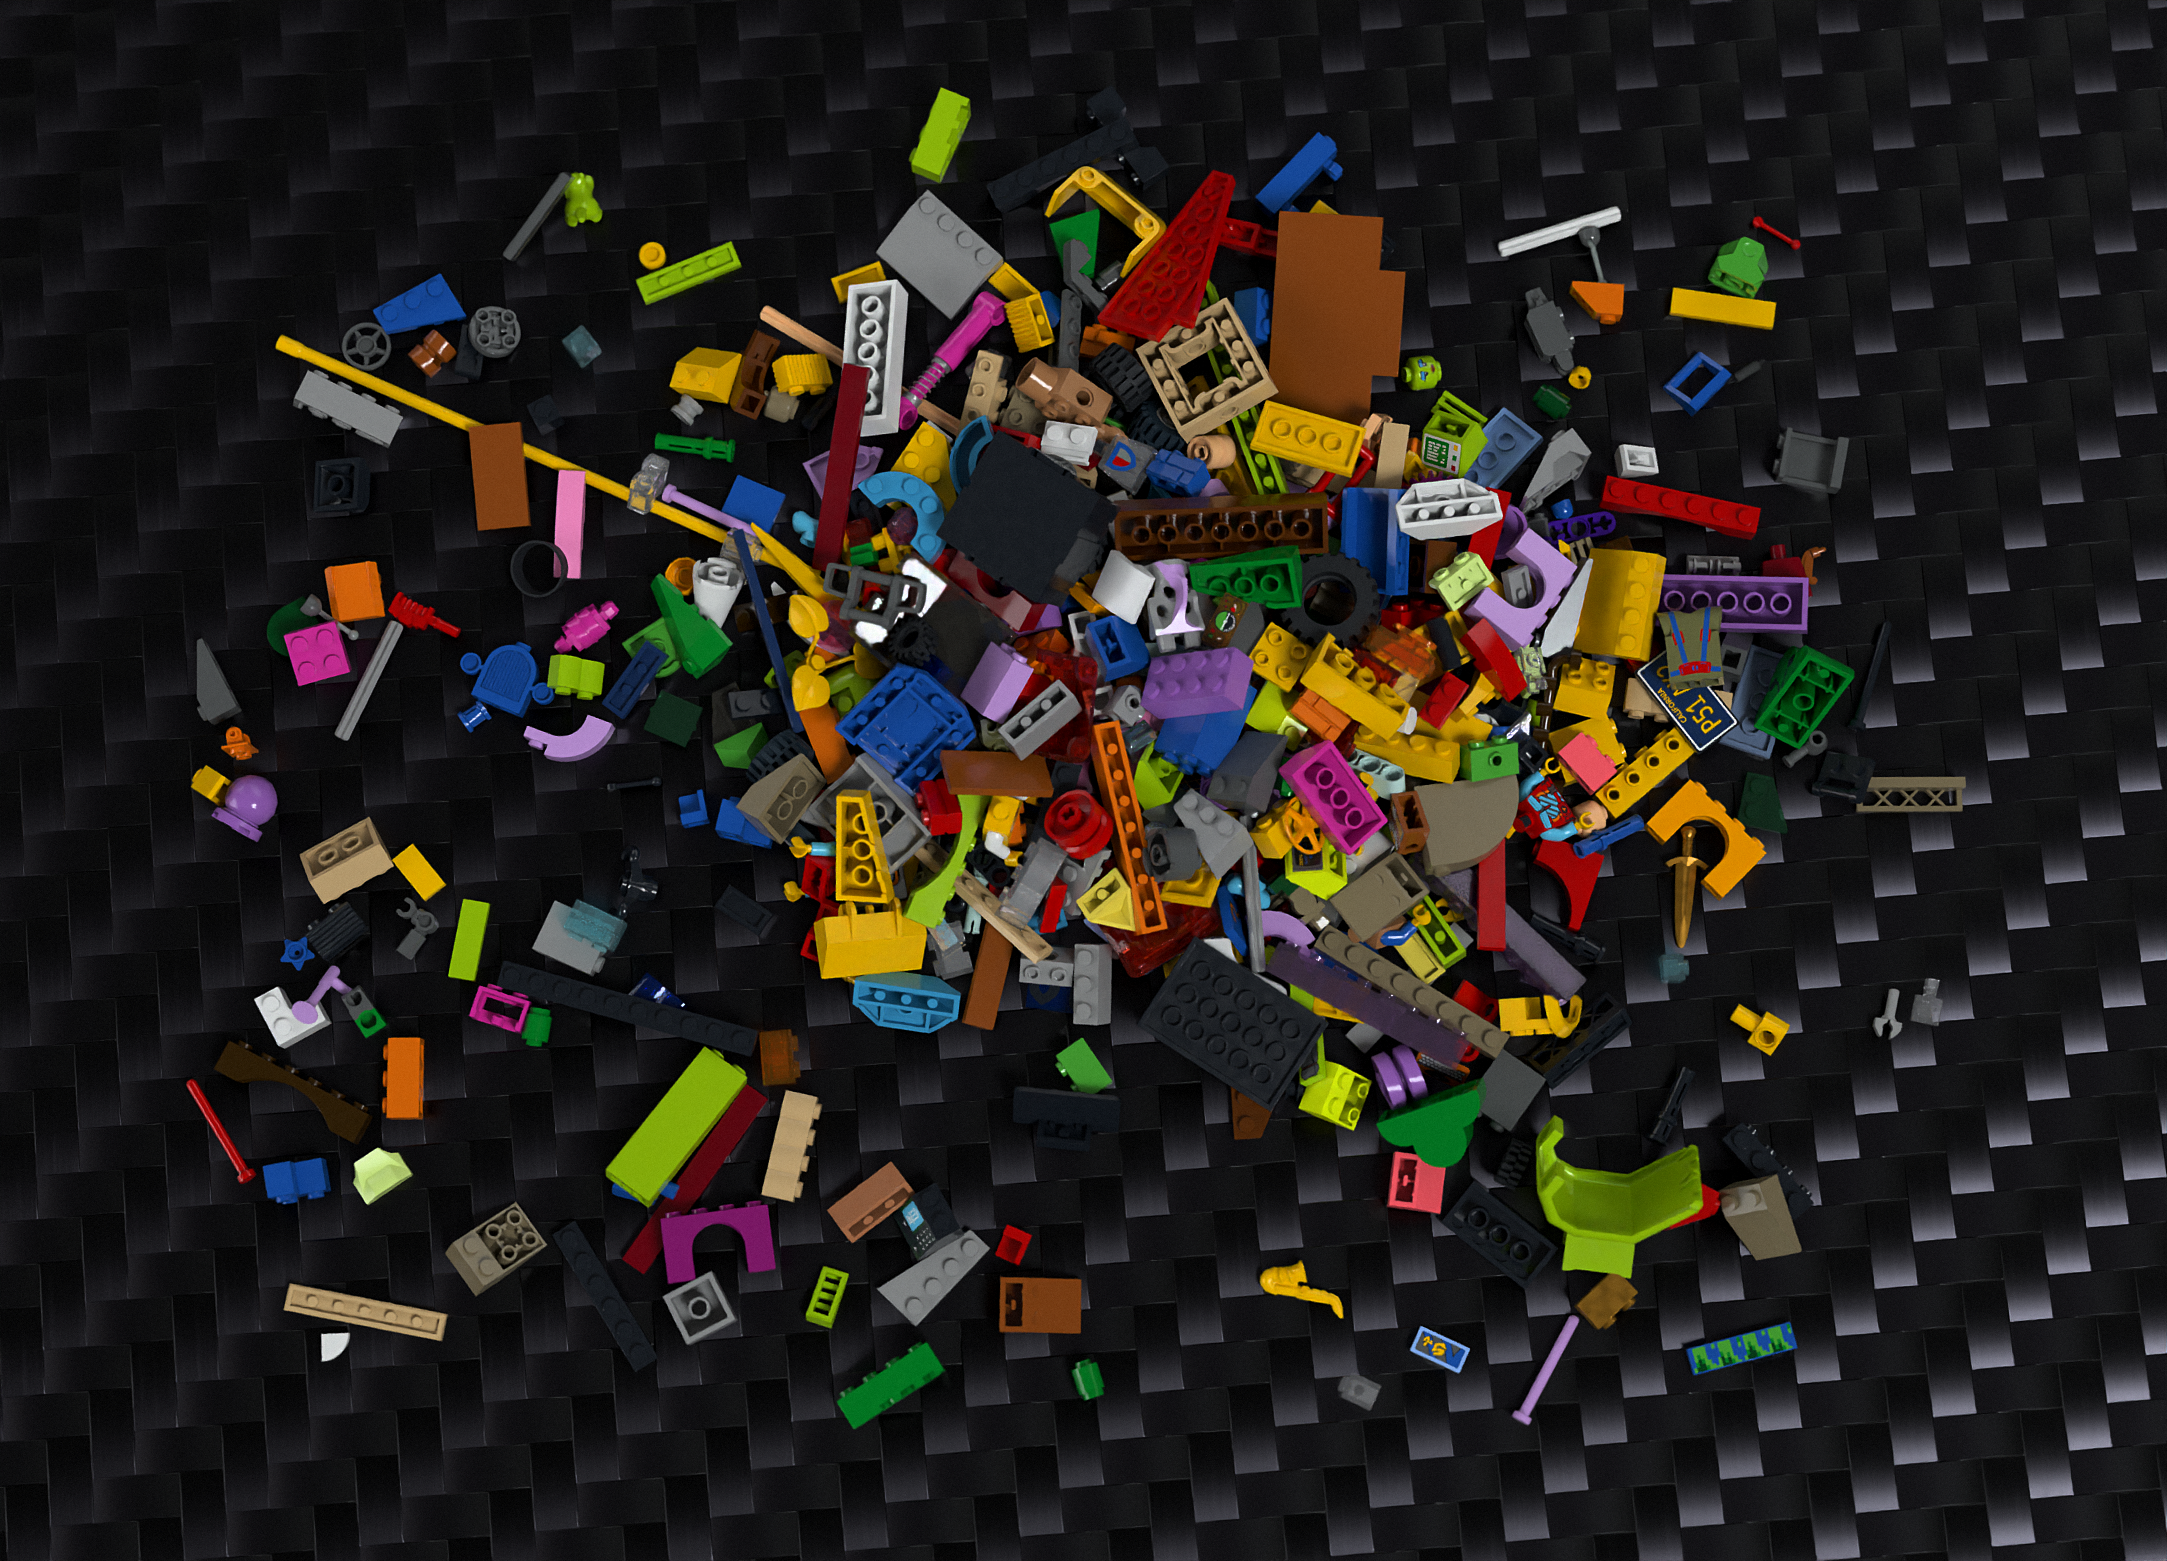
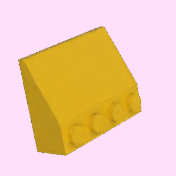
M1591 548L1589 558L1594 560L1579 618L1580 632L1575 638L1573 649L1582 650V653L1649 662L1657 618L1656 613L1658 612L1667 559L1652 553Z

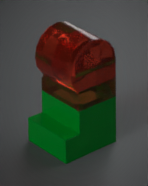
M864 517L847 522L846 534L851 552V565H858L864 568L879 565L880 557L872 543L871 538L874 534L868 518Z

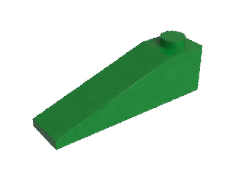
M1298 545L1272 547L1189 565L1192 587L1196 592L1223 598L1229 594L1234 598L1242 599V602L1251 603L1252 601L1266 604V607L1273 609L1301 607L1302 565Z
M660 573L652 582L651 589L684 669L698 679L722 661L733 643L712 619L706 621L699 615V608L694 603L692 605L687 604L684 601L682 592Z

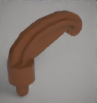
M1816 546L1804 553L1801 559L1806 576L1809 578V584L1811 585L1817 583V578L1812 577L1813 559L1821 556L1820 553L1826 551L1825 547L1818 548Z

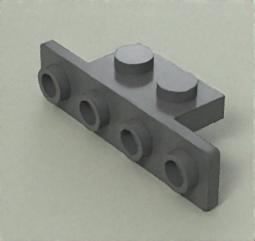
M1068 289L1062 290L1061 322L1052 328L1056 342L1049 344L1048 365L1053 368H1071L1078 373L1082 302L1075 293Z

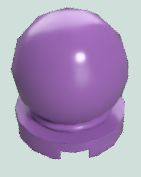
M247 775L237 778L227 789L225 795L226 807H223V809L216 807L211 816L258 842L263 834L257 830L259 829L258 825L268 822L275 814L278 804L276 791L273 785L264 777Z

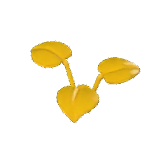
M792 595L789 597V621L791 627L801 637L810 638L814 635L808 651L804 653L806 658L797 664L792 678V697L796 712L818 708L829 700V683L823 676L819 675L823 670L855 660L854 668L856 673L865 679H878L890 671L891 661L881 644L871 638H862L854 644L853 651L855 655L825 663L822 656L812 654L820 638L819 632L827 630L829 626L828 615L820 603L808 596Z

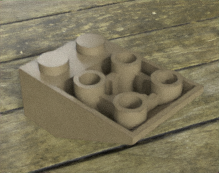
M1395 851L1330 899V902L1363 943L1417 906L1430 891L1401 854Z
M515 1202L453 1242L445 1254L475 1296H477L546 1247L547 1244Z

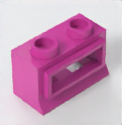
M488 984L487 988L479 986L469 1016L472 1019L522 1034L526 1014L529 1013V1007L533 1005L530 1001H527L528 996L513 992L511 996L502 993L503 988ZM487 997L523 1008L520 1019L516 1020L484 1010Z

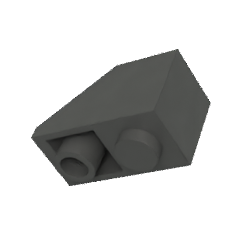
M1727 632L1721 647L1724 679L1740 683L1755 636L1754 633Z

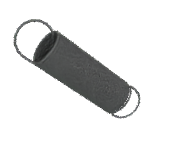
M1753 361L1733 373L1735 382L1738 383L1761 369V366H1759L1761 364Z

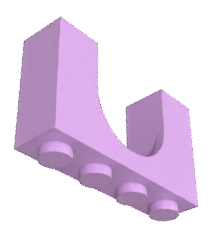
M1527 528L1517 536L1505 554L1518 565L1524 564L1528 566L1529 574L1536 587V598L1532 607L1528 609L1516 608L1507 603L1489 587H1486L1476 594L1464 611V614L1476 623L1485 618L1512 652L1520 647L1526 648L1534 637L1531 633L1535 627L1537 629L1540 628L1546 621L1548 616L1545 613L1549 608H1554L1559 602L1561 596L1558 594L1563 588L1567 589L1574 580L1572 574L1577 569L1574 563L1530 528Z

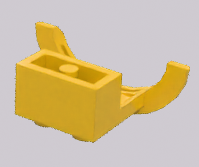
M1552 995L1544 996L1548 1018L1541 1019L1540 997L1499 999L1501 1031H1510V1036L1534 1035L1535 1029L1536 1035L1555 1033L1557 1037L1566 1038L1579 1023L1582 1000L1578 995H1570L1569 1016L1564 1018L1559 1001Z

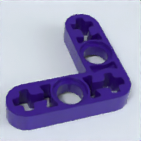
M1597 512L1549 522V531L1550 528H1553L1554 532L1563 531L1564 527L1562 525H1566L1568 539H1565V533L1557 535L1555 541L1552 540V537H1544L1543 539L1551 541V546L1560 552L1558 539H1562L1565 543L1570 544L1589 536L1591 539L1605 537L1613 532L1616 520L1609 512ZM1601 518H1604L1605 522H1610L1606 530L1599 526L1593 528L1594 533H1590L1588 520H1592L1591 525L1598 524ZM1572 524H1583L1585 533L1581 536L1574 535L1571 531Z

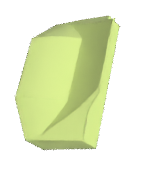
M376 1148L354 1163L355 1179L353 1183L366 1204L369 1205L411 1177L413 1173L398 1152L389 1153Z

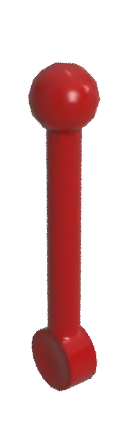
M1761 217L1753 219L1754 227H1762L1790 244L1794 250L1800 247L1798 240H1792L1763 223Z

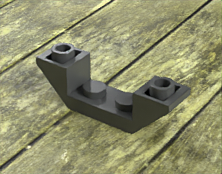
M1068 240L1063 244L1064 282L1098 317L1110 300L1105 294L1097 292L1091 286L1092 281L1087 275L1078 272L1092 258L1088 253L1087 246L1080 240Z

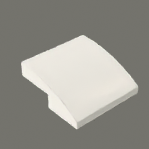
M1111 550L1092 597L1118 617L1131 624H1136L1155 577L1142 565L1133 564L1120 551Z

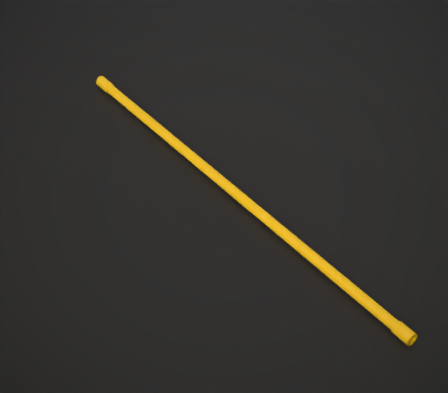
M281 335L277 341L276 349L284 353L304 359L469 432V427L485 426L473 419L308 348L289 337ZM523 442L525 457L557 471H586V484L736 549L733 533ZM746 540L751 556L784 570L765 547ZM813 569L818 575H820V570Z

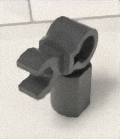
M405 898V901L410 904V910L402 912L400 909H397L396 912L404 919H411V923L416 927L409 931L396 950L411 960L425 942V936L437 930L439 922L433 914L425 911L423 908L418 909L413 900Z

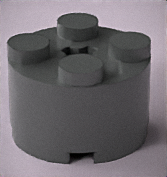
M1186 827L1153 828L1146 834L1145 840H1148L1147 848L1142 850L1143 865L1148 876L1155 878V882L1188 880L1193 876L1195 870L1201 868L1202 859L1198 854L1194 829Z

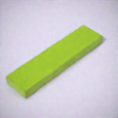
M728 242L636 279L644 301L648 305L740 268L741 264L732 242Z

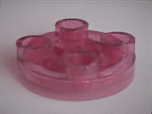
M830 600L822 604L828 615L829 626L827 630L819 632L820 638L817 644L821 648L833 653H841L852 649L863 634L862 621L854 619L847 621L839 618L840 609L844 602L842 600Z

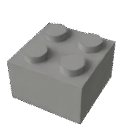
M709 1272L663 1296L687 1345H692L738 1321L714 1272Z

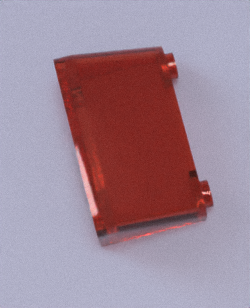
M1037 648L1036 661L1044 663L1047 667L1044 674L1054 676V682L1059 679L1075 695L1082 711L1031 754L1066 763L1084 762L1089 756L1091 749L1098 664L1094 658L1075 649Z
M1160 882L1157 884L1159 894L1161 893L1165 882ZM1161 900L1167 929L1134 936L1131 930L1102 924L1097 925L1128 975L1136 978L1148 973L1185 950L1194 935L1203 939L1215 931L1220 921L1213 906L1211 905L1209 908Z

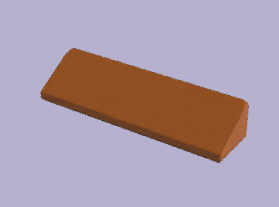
M986 921L962 1023L980 1029L993 1030L1014 945L988 921Z

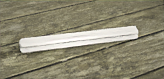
M1611 207L1499 242L1498 250L1502 257L1578 234L1579 231L1587 228L1601 227L1617 222L1621 218V213L1618 207Z

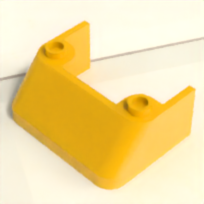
M1087 166L1080 167L1054 191L1045 215L1050 217L1079 188L1086 192L1143 240L1130 252L1120 274L1124 279L1143 260L1163 235L1167 226L1162 219L1104 172Z

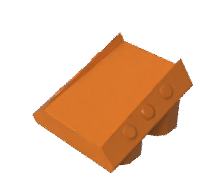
M366 561L335 567L330 566L324 569L331 612L334 619L344 623L385 616L384 600L382 599L380 588L381 575L378 573L376 562Z

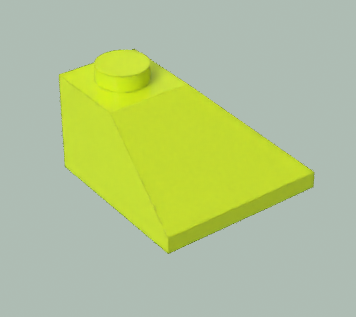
M1266 680L1251 705L1245 723L1262 733L1288 736L1285 748L1293 752L1308 730V727L1287 711L1300 694L1293 689L1287 693Z

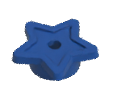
M306 937L297 942L286 939L284 941L286 947L285 954L281 957L280 961L292 962L296 970L299 971L304 961L314 958L315 955L307 949L308 940ZM296 951H299L300 954H299V955H295V952H296Z

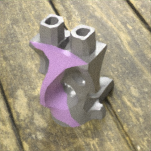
M1181 559L1162 560L1143 566L1155 577L1153 597L1147 599L1150 640H1157L1160 653L1171 652L1176 649L1175 637L1183 638L1184 650L1197 649L1200 647V634L1205 630L1199 610L1197 593L1195 590H1190L1188 593L1185 575L1189 573L1190 562H1185ZM1165 587H1171L1175 591L1174 598H1168L1164 594ZM1187 601L1190 603L1191 607L1190 613L1188 614L1185 613ZM1158 606L1165 612V616L1160 617L1157 614Z

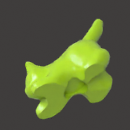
M583 173L571 174L575 179L564 193L567 198L564 209L566 223L571 227H576L578 222L584 223L588 219L595 223L599 222L602 218V210L598 202L593 198V178L589 175L584 176Z

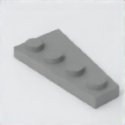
M969 1230L965 1233V1236L936 1251L878 1288V1290L905 1317L917 1326L990 1248L976 1234Z

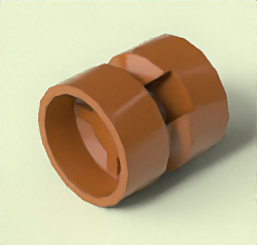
M434 329L423 339V345H416L407 354L430 378L442 369V362L448 363L457 354L455 349Z

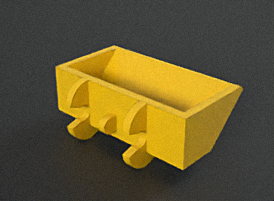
M893 897L889 903H884L883 912L874 913L873 905L868 904L865 906L866 914L857 915L853 901H846V904H840L837 917L822 918L814 923L822 979L918 970L922 968L927 938L926 926L902 917L903 910L898 897Z

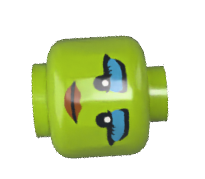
M1430 355L1410 357L1406 361L1405 367L1401 369V377L1403 382H1406L1412 390L1434 388L1437 381L1441 379V366Z

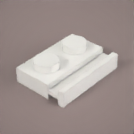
M1047 420L1040 444L1042 446L1040 451L1045 454H1054L1062 457L1071 464L1089 466L1088 460L1089 456L1092 455L1098 430L1090 426Z

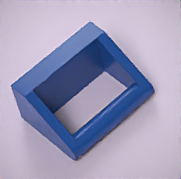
M1698 352L1663 386V389L1686 412L1693 416L1729 380L1731 374L1723 366L1703 353ZM1702 363L1715 377L1693 399H1690L1676 388Z

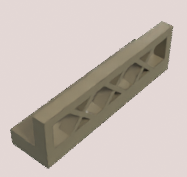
M1871 777L1867 792H1873L1880 800L1874 806H1863V802L1856 804V812H1962V790L1966 787L1965 777ZM1918 791H1924L1932 798L1926 806H1919L1912 799ZM1931 791L1940 792L1935 796ZM1944 791H1955L1956 806H1946L1938 797ZM1879 792H1887V793L1883 796V795H1882L1881 793H1879ZM1891 792H1899L1906 800L1900 806H1893L1886 797ZM1934 801H1935L1939 806H1931V805H1932V804L1934 803ZM1881 802H1883L1886 806H1878V805H1879ZM1907 802H1909V803H1911L1913 806H1904V805H1905Z

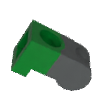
M360 985L341 996L344 1004L350 1011V1015L366 1038L388 1025L385 1018L380 1014Z

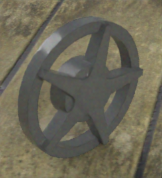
M360 323L353 326L346 333L342 343V350L346 360L353 367L364 371L374 370L388 360L391 353V341L379 325ZM373 328L378 331L371 337L362 336L357 330ZM355 332L358 338L356 347L347 351L348 340ZM381 333L387 342L386 351L378 348L376 343ZM359 353L364 357V365L355 363L349 355ZM375 354L384 355L380 361L369 365L370 357Z

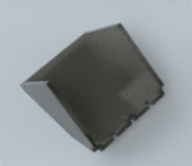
M916 552L906 553L896 568L903 572L901 576H904L905 579L927 584L928 588L923 611L921 613L899 612L890 631L881 629L879 625L853 619L848 626L850 628L848 634L885 666L892 669L897 663H901L889 651L891 647L888 645V641H892L890 638L891 633H896L894 628L896 626L900 628L902 626L900 622L903 620L908 622L909 617L913 619L915 616L923 618L938 632L939 640L937 642L939 646L934 647L936 653L928 656L930 658L928 662L923 660L924 665H916V668L927 671L959 701L964 703L965 700L961 697V694L991 641L1000 646L1002 642L1011 645L1018 634ZM892 571L889 575L895 576L896 573ZM881 584L879 588L886 595L882 597L875 592L863 609L867 612L883 616L888 606L891 586ZM904 585L901 601L902 607H916L919 594L917 587ZM915 639V640L912 642V644L910 645V647L916 642L917 639Z

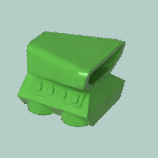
M1742 237L1723 245L1719 251V257H1717L1710 270L1708 279L1712 284L1742 298L1753 299L1763 283L1764 275L1768 270L1764 246L1747 237Z

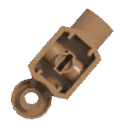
M1037 357L1032 358L1018 376L1015 387L1035 400V407L1042 411L1045 417L1054 419L1057 422L1095 427L1098 430L1096 441L1100 440L1106 444L1102 450L1105 453V459H1109L1119 441L1129 448L1131 447L1130 439L1121 429L1113 425L1103 424L1111 409L1113 396L1071 368H1053Z

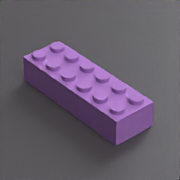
M1664 574L1657 613L1670 611L1692 613L1700 608L1723 606L1720 632L1807 634L1809 578ZM1658 617L1656 618L1654 630H1662Z

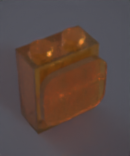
M1394 622L1391 626L1398 634L1382 625L1375 624L1362 648L1415 679L1423 680L1424 677L1429 678L1437 665L1433 663L1436 657L1428 653L1426 649L1435 651L1437 645L1399 623Z

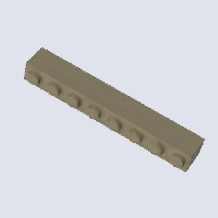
M1329 924L1326 925L1313 947L1318 954L1365 983L1372 985L1378 991L1493 1061L1497 1058L1510 1037L1506 1032L1501 1031V1029L1359 942L1353 943L1346 934Z

